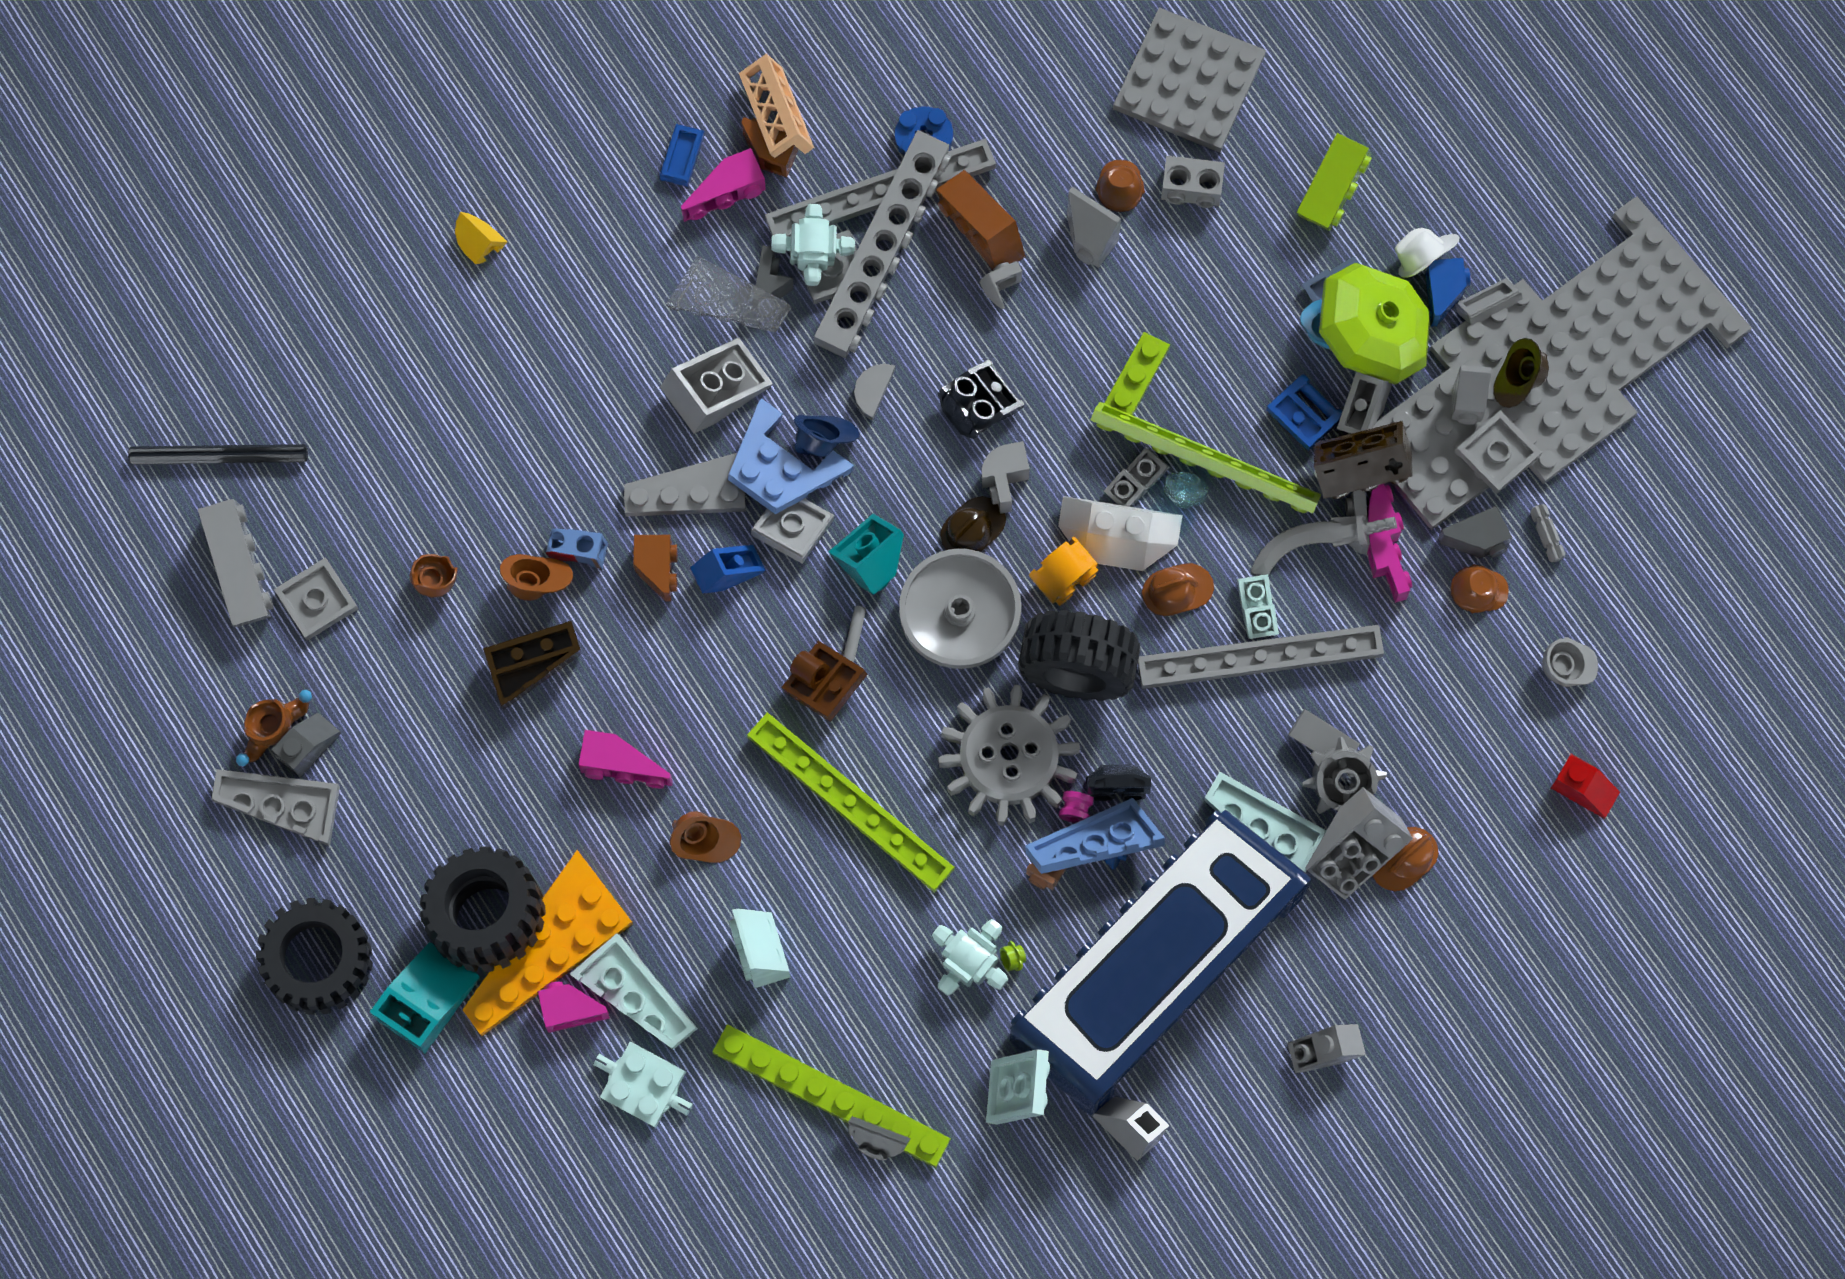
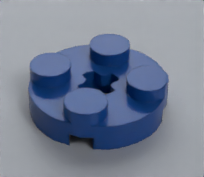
M921 106L904 111L900 115L895 127V144L901 154L903 153L904 156L917 130H927V132L932 134L930 136L949 144V150L952 147L953 128L943 110Z

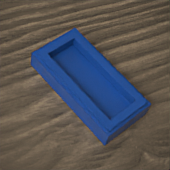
M679 124L675 125L660 173V180L686 187L689 186L705 136L703 130Z

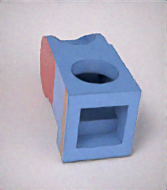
M552 529L546 555L561 561L589 564L591 567L603 569L608 543L602 533L573 529Z

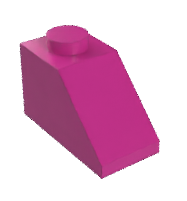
M553 982L546 984L544 990L538 991L544 1023L548 1033L610 1019L606 1006L570 984L563 985V982Z

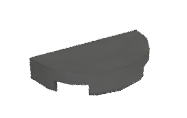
M853 1116L848 1121V1133L850 1136H853L854 1141L859 1145L858 1150L873 1159L887 1160L888 1157L900 1155L911 1139Z

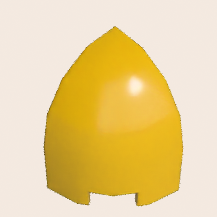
M465 212L459 213L456 220L455 235L459 247L475 264L486 262L484 256L488 255L492 250H495L497 253L501 251L507 241L495 229L476 216Z

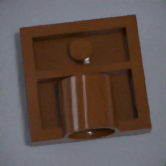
M818 640L810 652L806 650L801 651L794 658L790 667L791 676L781 688L786 694L831 722L868 674L865 669Z

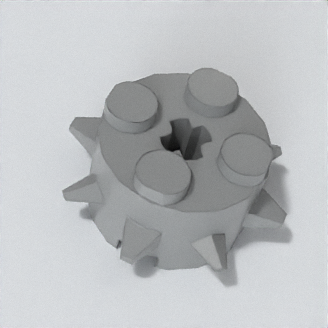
M1339 737L1336 748L1327 750L1324 754L1314 751L1310 754L1315 762L1312 778L1303 781L1302 785L1303 787L1314 789L1320 797L1316 809L1319 814L1330 808L1338 811L1362 787L1372 795L1376 793L1378 781L1386 778L1387 772L1376 770L1375 766L1370 762L1374 749L1371 745L1357 751L1347 747L1344 738ZM1343 773L1351 777V780H1346L1347 785L1345 786L1338 781Z

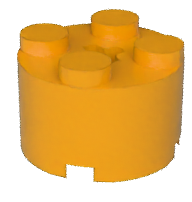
M1074 536L1069 543L1067 541L1049 554L1041 562L1042 567L1037 571L1033 569L1028 576L1052 604L1056 602L1061 606L1073 596L1072 593L1076 590L1074 587L1077 584L1084 587L1096 577V573L1099 570L1096 568L1098 563Z

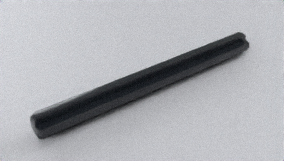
M305 444L132 446L129 448L128 458L131 464L306 462L308 460V448Z

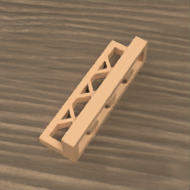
M765 54L741 71L739 75L768 150L775 158L792 145H795L806 154L814 146L783 68L768 54ZM761 70L762 74L758 83H751L750 78ZM763 91H770L766 103H759ZM777 111L774 123H767L770 112ZM785 131L787 137L775 144L778 132Z

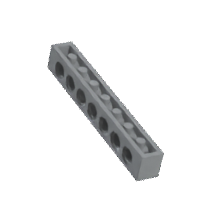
M917 130L814 336L815 345L845 359L850 351L855 353L862 338L858 335L862 325L868 327L875 312L871 307L875 299L881 301L888 286L884 281L888 273L894 275L901 260L897 258L901 247L907 249L913 236L910 229L914 222L920 223L926 207L922 205L927 196L933 197L939 184L935 180L939 171L945 172L952 157L948 155L949 144ZM924 163L931 170L928 173H919L915 166ZM906 189H913L918 193V196L914 199H907L903 196L902 192ZM899 214L904 217L905 222L901 225H895L891 223L889 218L892 215ZM881 240H887L892 244V248L882 251L876 244ZM867 266H875L879 269L880 273L870 277L863 270ZM859 291L863 292L867 299L857 303L850 296L854 292ZM847 317L854 322V325L851 328L844 329L837 322L839 319Z

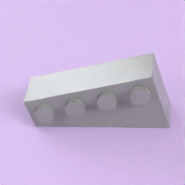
M234 499L199 508L198 512L232 626L239 627L270 618L269 610L274 609L269 591L264 592L261 581L265 580V576L260 562L256 563L253 551H256V546L252 534L247 532L245 522H248L243 504L240 505Z

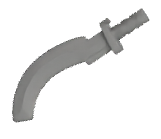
M1365 515L1356 516V523L1341 526L1340 522L1323 521L1290 528L1267 543L1255 559L1251 573L1254 575L1268 574L1269 576L1273 567L1285 554L1304 545L1333 543L1334 547L1357 541L1360 546L1368 544L1367 535L1396 529L1395 517H1390L1364 524L1366 517Z

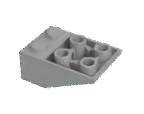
M1362 787L1339 808L1305 868L1346 900L1413 838L1401 817Z

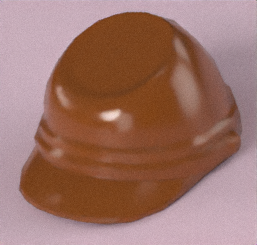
M1113 160L1107 163L1101 170L1095 189L1104 207L1116 212H1126L1134 209L1145 193L1139 169L1135 164L1127 160Z
M1476 564L1465 567L1457 572L1452 579L1450 587L1451 596L1455 604L1463 610L1470 611V613L1493 611L1503 607L1507 602L1509 593L1508 583L1502 575Z

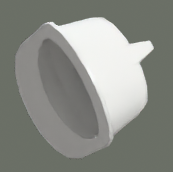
M1425 228L1412 230L1395 247L1401 263L1399 275L1402 278H1408L1420 273L1434 260L1455 247L1460 237L1457 234L1438 237L1431 230Z

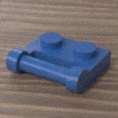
M1302 374L1267 406L1266 411L1309 451L1315 446V443L1319 442L1334 427L1338 426L1343 411L1340 408L1337 410L1309 383L1311 380L1305 374ZM1302 392L1328 419L1323 421L1296 394Z

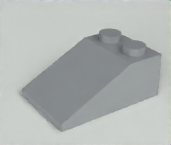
M738 337L672 368L660 388L695 434L718 423L770 388L773 383Z

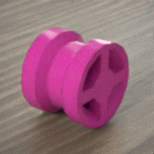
M1065 791L1063 793L1062 799L1065 803L1064 808L1059 812V818L1077 823L1090 817L1088 809L1093 805L1094 798L1092 796L1076 791Z

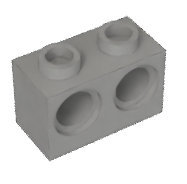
M1166 156L1161 200H1167V202L1176 205L1185 202L1196 204L1202 208L1219 207L1225 162ZM1181 179L1185 184L1175 185L1171 180ZM1203 182H1209L1213 184L1214 187L1211 189H1205L1200 184Z

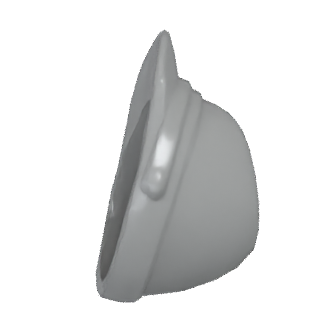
M1564 637V639L1554 641L1546 648L1543 654L1542 669L1549 680L1563 687L1587 685L1593 682L1597 676L1598 660L1595 652L1590 647Z

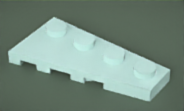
M1219 772L1204 799L1215 811L1218 810L1220 813L1224 810L1229 811L1305 873L1307 871L1306 865L1327 831L1222 772Z

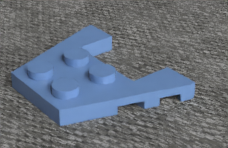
M761 399L729 472L728 480L768 510L777 514L807 498L809 493L820 487L823 489L831 485L833 480L842 475L845 477L853 471L854 465L834 450L812 470L768 438L767 435L782 420L783 413Z

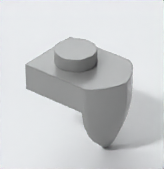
M1018 261L1011 264L1008 262L1001 263L980 280L979 283L986 296L999 308L1005 309L999 291L1022 281V269Z

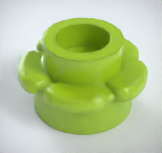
M1010 941L1008 946L1000 948V958L1004 968L1007 971L1022 970L1023 963L1026 962V954L1022 946H1015V943Z

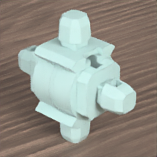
M808 204L805 218L799 219V224H792L790 236H786V234H775L772 236L771 250L777 253L790 251V264H797V269L803 271L806 285L817 286L821 280V272L827 270V266L831 267L834 265L836 253H840V256L854 254L855 239L845 236L837 239V226H829V221L823 219L821 206L819 204Z
M995 920L987 921L981 928V934L975 929L970 928L967 934L960 930L953 936V931L942 925H939L933 932L932 937L939 946L946 947L942 952V957L946 959L943 962V966L949 974H944L938 983V989L945 995L953 994L960 987L958 985L960 981L967 987H970L973 981L980 985L987 979V984L998 990H1001L1008 982L1007 975L999 967L997 969L994 968L998 963V958L994 956L997 953V947L991 942L992 940L996 941L1002 932V926Z

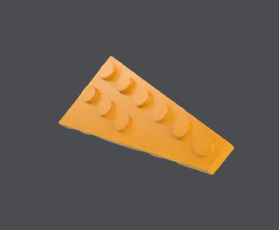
M578 850L542 899L545 904L546 914L541 917L544 921L542 931L535 933L538 939L533 947L528 945L524 950L526 955L520 960L517 957L510 960V966L502 968L501 965L494 966L495 970L488 973L462 1009L481 1036L488 1033L538 995V991L545 989L544 986L546 984L558 981L589 958L616 933L621 934L633 925L631 919Z

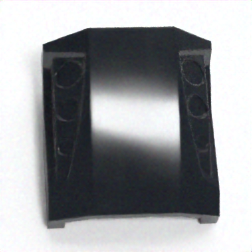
M990 359L968 369L958 378L943 386L938 393L943 413L961 435L971 439H975L992 425L1017 413L1025 405L1022 400L1019 401L995 371Z
M1133 764L1100 765L1086 777L1087 794L1094 798V801H1110L1115 799V794L1121 793L1122 800L1127 801L1131 798L1135 801L1143 800L1146 798V794H1150L1151 776Z

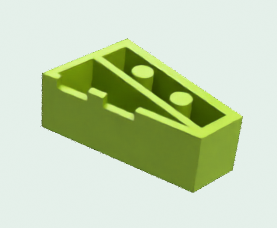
M1337 133L1296 212L1297 215L1328 231L1331 230L1333 225L1338 227L1345 213L1342 210L1347 199L1351 201L1359 185L1356 182L1361 173L1365 174L1372 160L1369 148Z

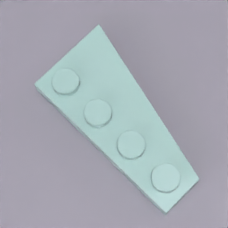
M618 933L570 973L575 979L582 982L672 1049L679 1046L698 1029Z

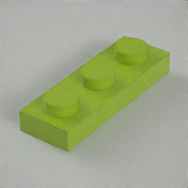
M1143 332L1104 404L1134 415L1167 355L1170 344Z

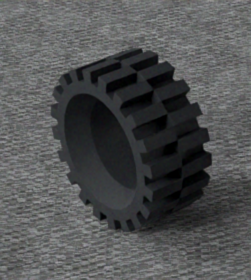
M306 898L307 904L301 905L296 900L290 903L291 910L285 912L283 908H280L275 912L279 918L274 923L268 919L264 925L268 932L266 936L260 934L257 941L261 946V951L256 950V960L260 963V967L257 968L269 990L283 1004L286 1003L290 1009L297 1012L299 1009H302L306 1014L315 1015V1010H320L322 1014L332 1013L330 1007L336 1005L339 1009L347 1006L344 1000L349 996L355 1000L360 995L357 990L359 985L366 986L369 980L366 976V971H372L373 962L369 958V954H373L372 948L367 940L368 936L353 914L351 915L340 904L337 907L331 900L323 899L322 903H318L315 898ZM317 927L336 933L342 943V958L338 967L330 976L318 982L307 983L298 981L288 974L285 967V952L289 943L297 934L306 929Z

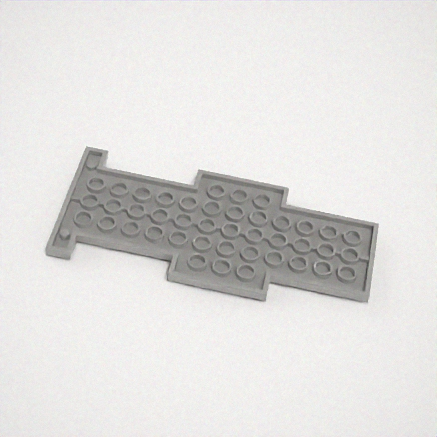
M1637 196L1615 211L1612 216L1629 238L1544 300H1541L1527 282L1522 279L1514 285L1521 292L1522 300L1473 325L1464 321L1431 345L1430 351L1445 367L1446 371L1375 423L1373 428L1403 421L1412 451L1413 476L1408 477L1402 483L1393 485L1431 530L1490 488L1455 451L1461 443L1500 410L1542 452L1541 456L1529 468L1545 484L1637 415L1636 409L1620 392L1622 389L1706 327L1714 333L1726 348L1740 340L1752 329ZM1519 339H1532L1538 344L1541 352L1547 354L1549 362L1548 376L1542 385L1531 389L1526 399L1518 406L1511 408L1502 407L1496 402L1494 396L1496 377L1510 347ZM1461 365L1491 367L1486 411L1482 421L1473 425H1465L1459 423V420H1451L1453 385Z

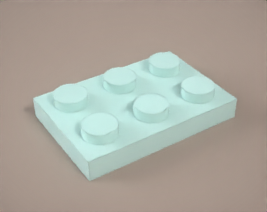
M1037 1049L991 1060L986 1123L998 1125L1044 1115V1109L1047 1105V1094L1045 1093L1046 1079L1050 1071V1064L1048 1062L1049 1051Z

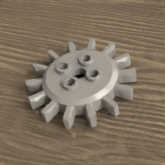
M1014 685L1010 693V705L997 706L995 695L988 687L983 689V702L987 707V711L979 716L963 702L957 706V712L960 717L969 724L965 732L943 727L941 737L948 742L957 743L961 746L959 754H946L938 757L939 768L961 767L963 776L953 780L947 786V791L952 796L970 786L977 793L969 805L968 814L974 817L978 814L985 801L988 800L998 804L996 812L998 825H1005L1008 818V806L1021 804L1024 817L1029 823L1035 822L1036 809L1031 802L1032 799L1042 795L1055 808L1061 805L1062 799L1049 785L1053 778L1061 779L1067 783H1075L1077 773L1072 769L1059 766L1058 757L1079 754L1080 743H1057L1055 734L1065 730L1070 725L1071 719L1067 714L1048 724L1041 717L1048 709L1050 698L1048 695L1043 694L1037 700L1035 707L1030 710L1020 707L1022 699L1021 686ZM1004 726H1010L1013 732L1005 735L1001 729ZM1008 745L1014 746L1018 750V756L1014 760H1005L1000 754L1001 749ZM1028 745H1034L1037 751L1029 754L1025 748ZM990 749L994 754L991 758H985L982 755L983 750ZM1009 768H1015L1018 774L1014 777H1009L1006 771Z

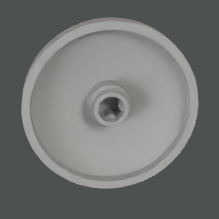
M970 549L945 550L926 558L909 574L900 595V622L909 643L927 660L947 668H973L986 664L998 657L1014 639L1021 618L1020 593L1009 571L991 556Z

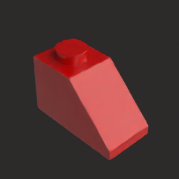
M1570 754L1551 786V789L1603 819L1606 818L1620 794V791L1598 768L1573 754Z

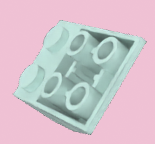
M733 909L734 919L730 920L729 924L746 981L752 980L754 988L791 978L772 912Z

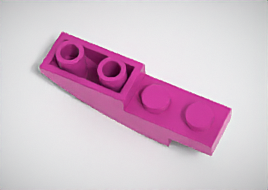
M1380 484L1370 494L1367 506L1368 522L1395 517L1397 528L1370 534V545L1367 555L1373 578L1386 576L1396 603L1407 599L1410 588H1412V581L1408 571H1403L1401 567L1402 554L1397 543L1393 544V542L1399 540L1401 530L1404 529L1403 521L1399 512L1395 513L1391 503L1394 502L1390 486Z

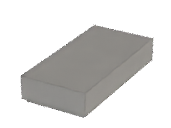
M1505 278L1456 303L1455 306L1457 313L1465 321L1473 325L1491 317V315L1504 308H1509L1523 298L1521 292Z

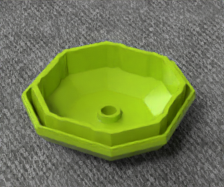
M1353 263L1324 280L1319 333L1342 367L1394 385L1426 367L1430 312L1409 281L1358 263Z

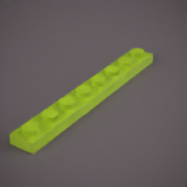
M1102 402L1098 403L1090 419L1102 430L1109 432L1115 430L1124 434V437L1131 442H1143L1152 446L1151 448L1157 453L1168 455L1169 453L1179 457V460L1188 466L1198 465L1203 467L1214 477H1227L1234 480L1235 484L1243 489L1251 490L1253 488L1262 492L1263 496L1269 500H1281L1289 503L1291 508L1298 512H1310L1313 514L1321 497V494Z
M768 712L747 734L748 739L934 893L955 870L952 864Z
M728 1024L712 1051L714 1055L847 1123L853 1116L911 1138L903 1152L934 1168H937L951 1141V1138Z

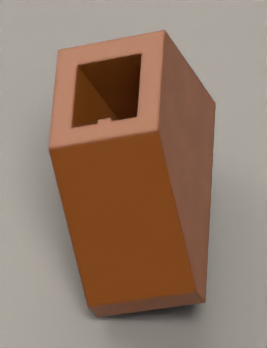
M743 117L741 122L743 136L749 148L752 149L760 169L787 178L799 149L792 145L774 158L768 150L757 119L752 118L751 120ZM785 131L778 132L775 144L787 137Z
M634 535L633 564L636 574L665 602L672 601V592H677V573H672V563L678 562V546L672 545L671 535Z

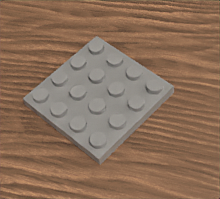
M1159 7L1113 104V110L1221 153L1265 57L1266 50Z

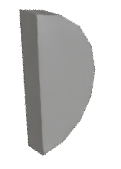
M879 364L871 366L863 371L856 381L854 390L856 404L861 413L872 421L894 374L895 365Z

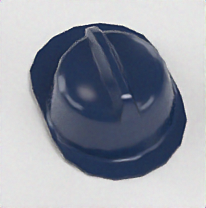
M798 415L794 418V423L798 427L795 451L800 454L825 457L839 443H850L859 439L860 432L858 428L843 418Z

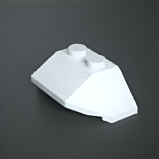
M1063 496L1058 526L1069 542L1075 536L1098 564L1144 571L1178 545L1183 515Z

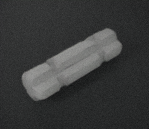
M1541 504L1533 507L1530 514L1533 521L1537 522L1536 529L1543 547L1547 548L1546 554L1549 561L1557 562L1564 559L1566 553L1563 546L1559 545L1560 538L1552 519L1548 518L1550 513L1547 506Z

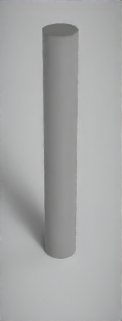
M861 606L854 607L843 654L844 657L852 662L855 660L866 608Z

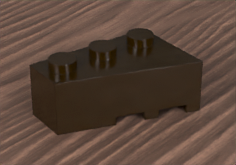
M572 621L483 648L503 711L582 655Z

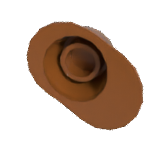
M516 554L504 559L500 565V574L507 583V589L516 598L525 601L537 600L546 593L561 591L569 586L573 580V571L570 566L561 560Z
M1193 563L1164 568L1150 575L1145 581L1142 590L1143 601L1147 608L1157 615H1175L1205 605L1212 597L1214 583L1206 569Z
M698 811L688 812L678 820H673L670 846L678 857L709 863H720L735 855L741 846L742 837L739 829L727 820L709 817L705 813Z
M1407 827L1413 840L1372 875L1378 885L1394 892L1405 890L1416 883L1434 866L1438 858V846L1433 836L1426 830L1418 827Z

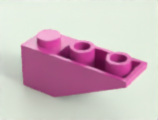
M751 148L724 158L681 205L684 222L690 219H701L708 212L715 209H727L738 200L755 198L762 191L766 190L765 178Z
M585 730L579 759V768L581 773H585V777L595 780H602L603 776L613 777L615 781L623 784H633L634 781L646 782L648 787L658 789L664 788V785L672 786L673 781L669 772L616 734Z

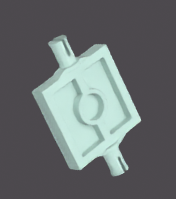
M629 1042L622 1057L616 1062L601 1054L597 1056V1059L607 1065L595 1060L593 1066L609 1073L608 1083L600 1095V1098L655 1128L663 1114L671 1107L686 1116L690 1111L681 1107L680 1104L692 1109V1103L677 1096L679 1085L686 1074V1071L632 1042Z

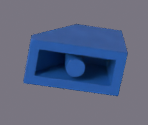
M1463 258L1434 260L1425 268L1424 275L1431 327L1438 326L1463 297L1466 286H1470V270L1464 267Z
M754 545L711 549L690 567L702 593L725 591L766 571Z

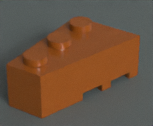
M963 170L936 189L940 200L937 204L941 212L953 220L959 231L966 236L992 270L1001 263L1008 262L1011 264L1015 261L1019 262L1026 257L1016 221L966 170Z

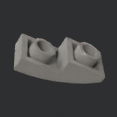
M1145 447L1127 469H1123L1115 477L1104 492L1118 505L1132 507L1170 467L1152 450Z
M1303 709L1288 733L1295 740L1321 754L1336 748L1339 737L1344 738L1347 747L1357 750L1360 743L1306 709Z

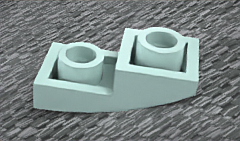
M1268 574L1237 579L1248 639L1278 635L1275 605L1272 603Z

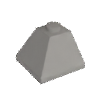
M1071 187L1068 194L1067 218L1074 253L1083 263L1087 265L1093 264L1099 268L1119 241L1121 218L1074 187Z

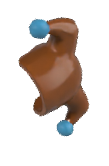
M302 690L299 693V698L286 704L277 699H267L252 705L246 714L244 722V732L249 740L244 754L240 753L236 757V763L239 766H246L249 762H256L269 746L276 745L291 729L292 723L308 712L309 701L312 699L311 692Z

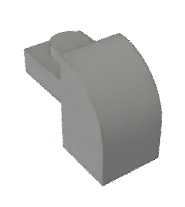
M1024 441L995 448L987 455L982 465V489L989 487L992 504H998L1000 514L1012 512V498L1008 484L1029 480L1030 468Z

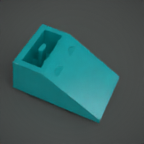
M429 942L386 988L370 1010V1014L379 1023L426 1054L480 979V976L475 972L467 971L463 965L458 968L451 964L448 958H444L435 945Z

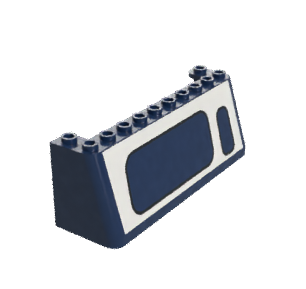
M1216 810L1205 822L1206 827L1203 829V832L1200 835L1197 832L1193 833L1183 846L1186 849L1178 857L1176 854H1173L1162 866L1165 871L1157 879L1152 876L1141 887L1143 891L1141 896L1136 901L1130 898L1119 910L1122 915L1114 923L1109 920L1098 931L1097 934L1101 937L1093 945L1087 942L1076 954L1079 959L1071 967L1066 964L1055 975L1054 979L1057 982L1049 990L1043 987L1032 999L1035 1004L1027 1012L1022 1009L1010 1022L1012 1024L1010 1027V1041L1023 1053L1037 1049L1049 1051L1048 1062L1050 1064V1071L1048 1077L1091 1118L1095 1112L1113 1097L1115 1087L1119 1081L1279 915L1285 918L1307 893L1312 878L1227 810H1224L1222 813Z

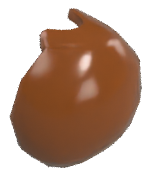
M436 554L421 555L413 562L410 571V580L413 587L418 593L429 598L444 596L451 591L457 578V567L452 565L449 557Z

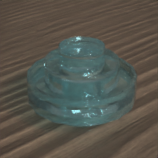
M1190 472L1168 475L1163 487L1164 493L1173 504L1183 509L1204 503L1209 491L1208 485L1197 475Z

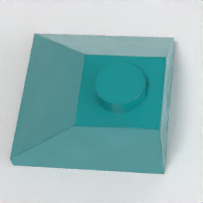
M873 513L828 552L861 588L874 595L876 592L883 590L889 581L896 576L904 534L899 528Z

